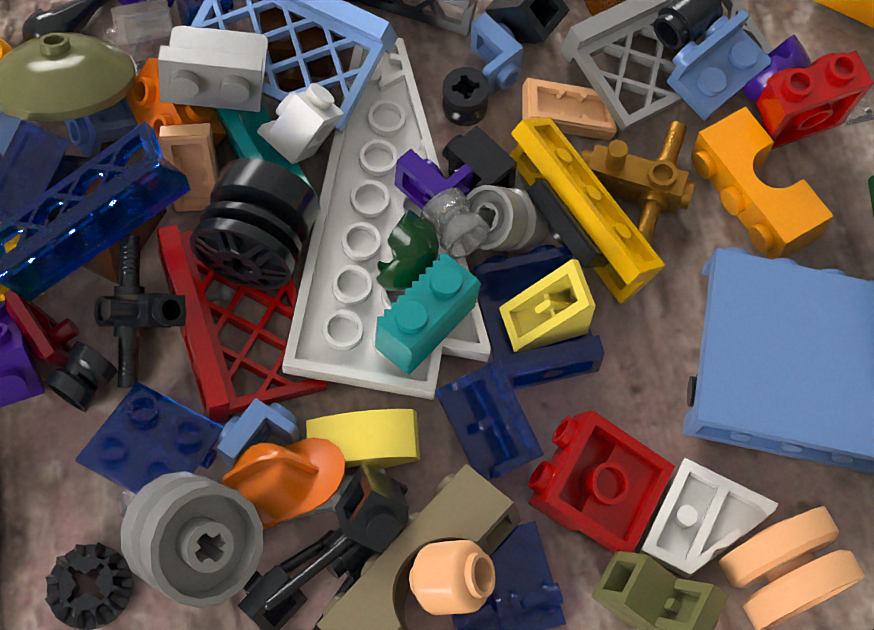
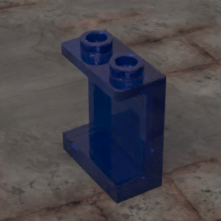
M543 245L533 249L529 254L512 258L506 255L493 256L483 261L481 265L474 267V276L482 284L479 287L477 301L491 346V353L502 393L600 370L605 352L600 336H592L590 328L587 334L518 353L513 350L499 310L500 306L573 259V253L567 246L557 248L555 245Z

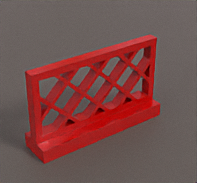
M177 224L157 228L158 254L169 292L174 295H185V327H180L208 426L228 422L229 415L245 411L255 398L265 405H270L273 402L278 403L327 390L328 383L325 380L312 378L294 383L280 376L278 373L282 368L287 341L264 330L275 312L293 320L298 298L293 276L288 284L280 288L275 298H272L255 288L246 287L223 278L195 258L190 248V238L194 229L179 232ZM199 272L206 275L203 282L201 281ZM214 280L237 291L226 310L208 301L205 293ZM244 296L268 307L257 326L233 314ZM285 296H286L288 305L282 303V300H283V298H284ZM212 315L219 318V321L216 324V326L214 324ZM227 323L251 335L240 354L220 344L218 337ZM258 339L283 351L272 370L247 358ZM225 359L233 362L229 371ZM240 367L265 379L257 393L236 398L232 380ZM272 383L278 386L277 388L269 389Z

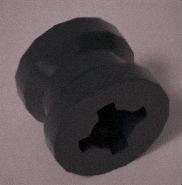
M461 67L454 69L445 77L442 89V110L445 117L451 123L458 126H471L484 119L488 108L489 83L481 71L472 67Z

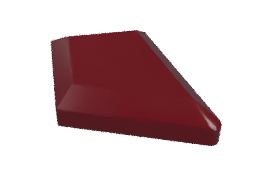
M15 287L5 292L6 309L35 355L51 364L63 367L68 361L67 353L71 349L68 341L79 335V330L74 322L66 318L58 324V322Z

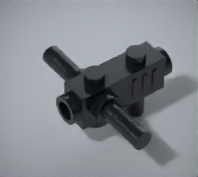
M122 235L120 236L119 286H114V296H99L94 307V317L99 327H113V337H118L117 387L138 388L139 337H144V328L185 327V295L145 293V287L140 286L139 275L140 236Z

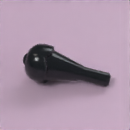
M73 0L45 12L42 9H38L23 24V41L25 43L33 38L49 33L80 34L94 13L110 0Z

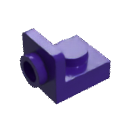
M409 149L397 159L394 185L436 222L448 211L455 213L460 210L465 197L471 192L470 186L474 170L467 164H464L446 180L434 162L429 159L423 160L412 149Z

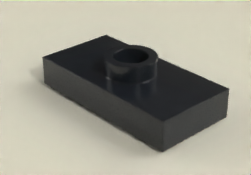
M537 180L526 190L549 221L548 229L551 235L561 245L570 249L583 268L605 267L609 263L547 180Z

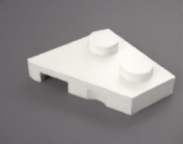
M684 458L639 554L649 555L663 567L688 579L771 516L779 503Z

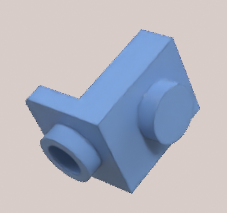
M483 13L471 23L470 49L487 64L483 68L482 73L488 80V97H491L499 89L506 90L510 88L520 77L522 72L523 46L516 41L513 33L506 25L496 23L487 13Z
M255 398L240 418L234 416L224 426L219 436L220 444L217 449L224 463L233 467L241 453L250 446L265 443L271 433L287 444L302 440L299 429L295 425L298 420L282 405L273 402L268 407Z

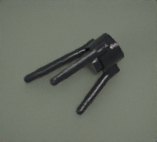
M341 527L335 532L330 529L317 542L278 565L287 574L313 557L318 556L316 560L263 602V607L266 610L273 609L325 567L337 579L344 573L347 574V578L335 596L341 592H347L361 577V571L365 565L364 562L374 554L373 549L343 536ZM323 614L321 615L317 623L323 618ZM316 624L313 630H321Z

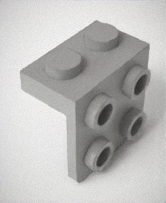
M191 26L174 27L171 31L169 46L161 45L159 51L160 102L260 112L268 51L267 37L258 33Z

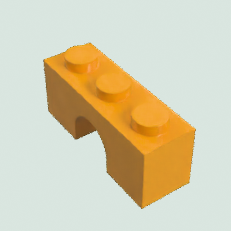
M745 106L698 133L691 153L692 162L698 174L704 179H709L720 193V199L725 209L731 215H737L747 228L750 240L755 248L762 253H766L771 260L787 258L821 238L832 220L833 214L804 179L786 188H773L765 185L757 178L754 170L764 165L774 141Z

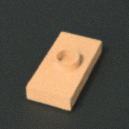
M527 78L522 85L523 120L550 117L562 133L611 141L617 133L615 120L594 89Z
M211 124L160 126L159 139L175 212L204 210L210 204V194L220 174Z

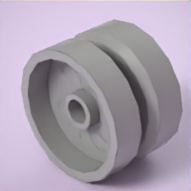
M186 471L164 474L143 486L128 505L120 528L121 551L130 570L148 585L161 591L175 602L197 608L221 604L241 591L255 573L263 551V524L255 506L239 491L221 485L207 477Z

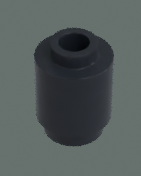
M671 0L658 12V18L654 21L653 28L657 38L664 46L671 50H678L681 47H685L691 41L695 42L723 16L722 1Z

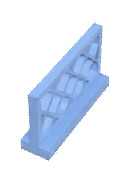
M204 0L191 24V27L228 30L227 24L250 16L255 33L263 34L258 13L274 7L283 10L287 25L263 35L267 37L268 43L291 35L297 56L272 64L269 51H267L264 78L269 77L271 85L264 82L262 94L281 103L292 92L286 93L280 90L275 74L299 65L306 87L297 89L295 92L306 91L312 83L307 63L331 54L337 76L315 84L324 87L326 90L341 85L345 99L340 109L344 112V115L335 125L334 129L342 133L384 52L390 54L398 39L390 22L343 0H262L254 3L253 0H246V7L223 14L220 4L221 0ZM292 15L302 20L294 23ZM314 26L323 29L328 45L303 53L297 32ZM332 34L342 38V40L334 42ZM355 45L370 51L362 67L344 73L338 51ZM354 80L349 90L347 82Z

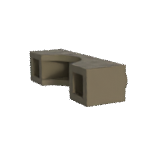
M465 464L457 474L452 473L441 481L435 491L434 499L421 513L416 512L408 517L402 532L384 552L376 553L366 562L362 568L361 577L347 592H341L327 604L323 612V618L316 625L321 630H408L404 612L405 601L410 588L409 574L419 551L429 543L471 540L481 547L484 553L490 556L521 522L514 502L468 464Z

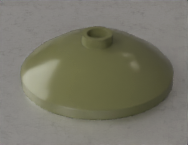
M49 33L33 38L0 58V111L15 118L41 122L71 120L98 113L119 102L133 88L136 79L133 60L115 44L88 35Z

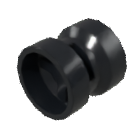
M77 341L67 353L68 361L60 369H54L44 382L63 400L86 413L96 400L95 392L101 385L109 384L118 370L100 353L88 345Z

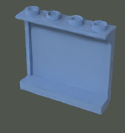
M717 248L702 269V275L709 276L695 401L694 406L685 414L683 435L874 475V280L867 281L849 277L845 272L837 269L817 270L799 266L796 261L787 258L771 260L753 256L741 248Z

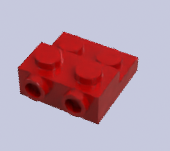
M857 50L850 53H829L816 59L807 68H787L767 79V85L757 99L756 105L762 115V123L760 125L774 141L771 150L843 124L874 84Z
M593 410L574 415L573 418L568 416L561 421L552 436V443L558 447L550 463L547 461L541 462L529 479L528 487L534 493L528 504L567 530L581 531L613 553L615 550L633 553L671 477L675 465Z

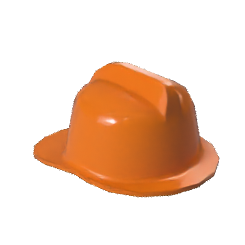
M314 437L299 440L284 447L272 443H259L250 446L240 454L233 464L231 471L222 477L223 485L239 491L255 506L263 524V530L286 520L313 511L327 503L339 490L344 479L345 458L340 448L327 439Z

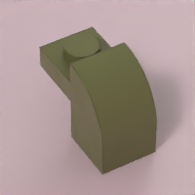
M615 550L591 597L615 616L639 630H714L729 596L714 584L675 577L649 555Z

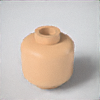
M471 540L427 544L417 554L409 574V583L413 594L423 609L432 615L462 614L478 611L485 604L487 597L492 594L496 579L495 568L491 558Z

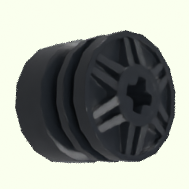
M241 158L231 160L222 168L210 194V204L202 211L200 223L195 227L191 235L190 248L197 259L206 267L229 281L263 290L282 288L291 280L295 263L298 262L301 255V243L309 236L318 214L320 202L314 190L301 177L282 166L260 159Z

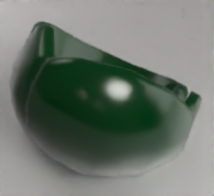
M408 210L402 216L387 240L393 259L390 263L381 261L377 263L380 272L376 277L377 283L388 291L399 292L405 290V288H411L412 281H418L419 274H425L426 267H432V261L438 260L439 241L435 231L412 210Z

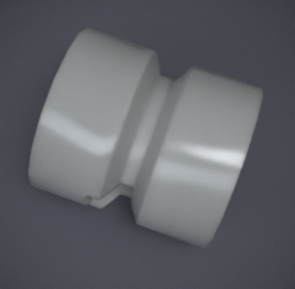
M491 185L474 188L465 197L459 215L461 233L466 241L476 249L526 253L535 250L541 245L549 232V221L525 190Z

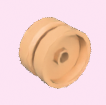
M825 506L814 508L793 518L785 519L762 530L748 539L747 542L726 554L719 561L732 587L747 588L768 580L769 584L750 595L743 606L755 630H766L782 623L866 578L865 573L851 551L838 550L818 559L815 558L814 555L834 543L840 533Z

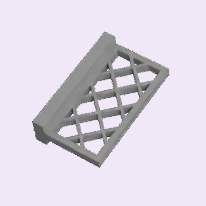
M626 0L571 26L560 48L569 64L575 61L578 63L622 132L684 101L676 91L670 92L655 87L658 70L671 74L677 66L674 62L661 59L664 45L657 38L653 28L654 21L658 18V12L671 0ZM721 0L728 10L727 18L729 20L743 9L747 12L740 0ZM750 16L743 25L742 30L766 54H769L773 49ZM637 35H643L656 39L657 44L654 56L630 49L632 38ZM696 40L695 43L699 45L702 41ZM605 53L620 58L617 74L599 70L592 57ZM627 60L651 67L648 84L623 77ZM620 89L644 95L642 109L629 115L618 99ZM652 98L657 99V101L651 103Z

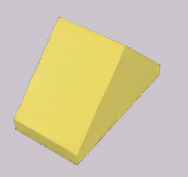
M571 259L500 306L499 310L514 352L522 353L587 334L595 310V303L579 261Z

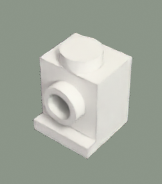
M311 83L306 91L300 93L294 91L286 96L276 109V114L279 118L262 124L257 133L291 164H295L315 154L344 115V112L334 104V97L328 90L318 84Z

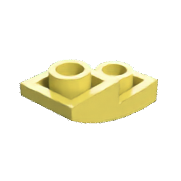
M414 409L357 411L306 420L307 439L314 437L327 439L338 446L345 458V469L361 464L372 469H379V467L388 468L420 460L417 412Z

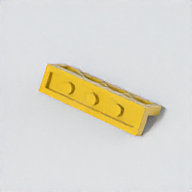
M544 117L521 120L511 132L518 145L509 154L517 162L518 171L530 186L537 180L546 179L550 183L551 187L609 261L605 267H594L593 269L620 304L628 302L666 265L552 119Z

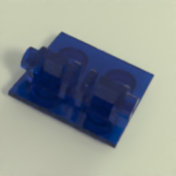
M136 382L75 461L137 495L143 486L164 474L184 471L194 474L200 466L208 469L217 455V451L212 448L218 441L224 427L153 389Z
M535 521L517 525L489 556L495 568L496 579L493 592L487 597L485 604L476 612L451 614L455 630H548L566 625L561 604H563L561 589L558 583L553 582Z

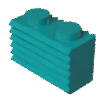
M439 254L438 261H432V267H426L425 274H419L418 281H412L411 288H405L404 295H398V301L391 302L390 309H384V316L377 317L375 348L405 374L410 375L476 306L479 287L482 284L448 254Z

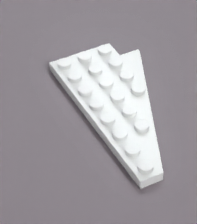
M403 38L397 39L390 54L384 52L343 133L335 130L319 200L321 209L318 210L312 231L282 369L283 373L433 400L442 354L488 362L491 346L477 301L472 311L410 375L405 374L375 348L377 317L384 316V309H390L391 302H397L398 295H404L405 290L399 292L388 291L377 283L376 277L380 274L377 263L379 261L384 263L392 261L393 255L387 240L397 223L408 210H412L435 231L439 241L438 258L439 254H448L469 271L453 213L448 211L435 222L394 185L397 159L409 149H412L423 160L429 159L439 167ZM355 45L349 71L362 67L370 51ZM354 80L347 82L349 90Z

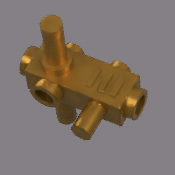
M677 121L668 124L658 158L652 161L627 154L628 145L622 140L612 141L609 147L595 144L593 151L584 149L581 156L610 195L638 203L641 211L636 228L649 245L651 244L660 214L665 212L675 214L677 207L687 210L696 182L687 180L689 172L679 169L676 164L687 131V127Z

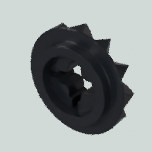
M99 542L89 545L76 544L73 550L56 558V565L51 573L45 577L47 582V597L45 600L55 617L67 626L79 630L101 628L114 621L128 605L133 590L132 572L125 558L118 551ZM78 572L92 577L98 572L100 576L95 583L100 588L99 592L105 597L100 600L95 595L92 597L90 594L84 593L77 598L76 594L81 587L76 582L77 578L73 575Z

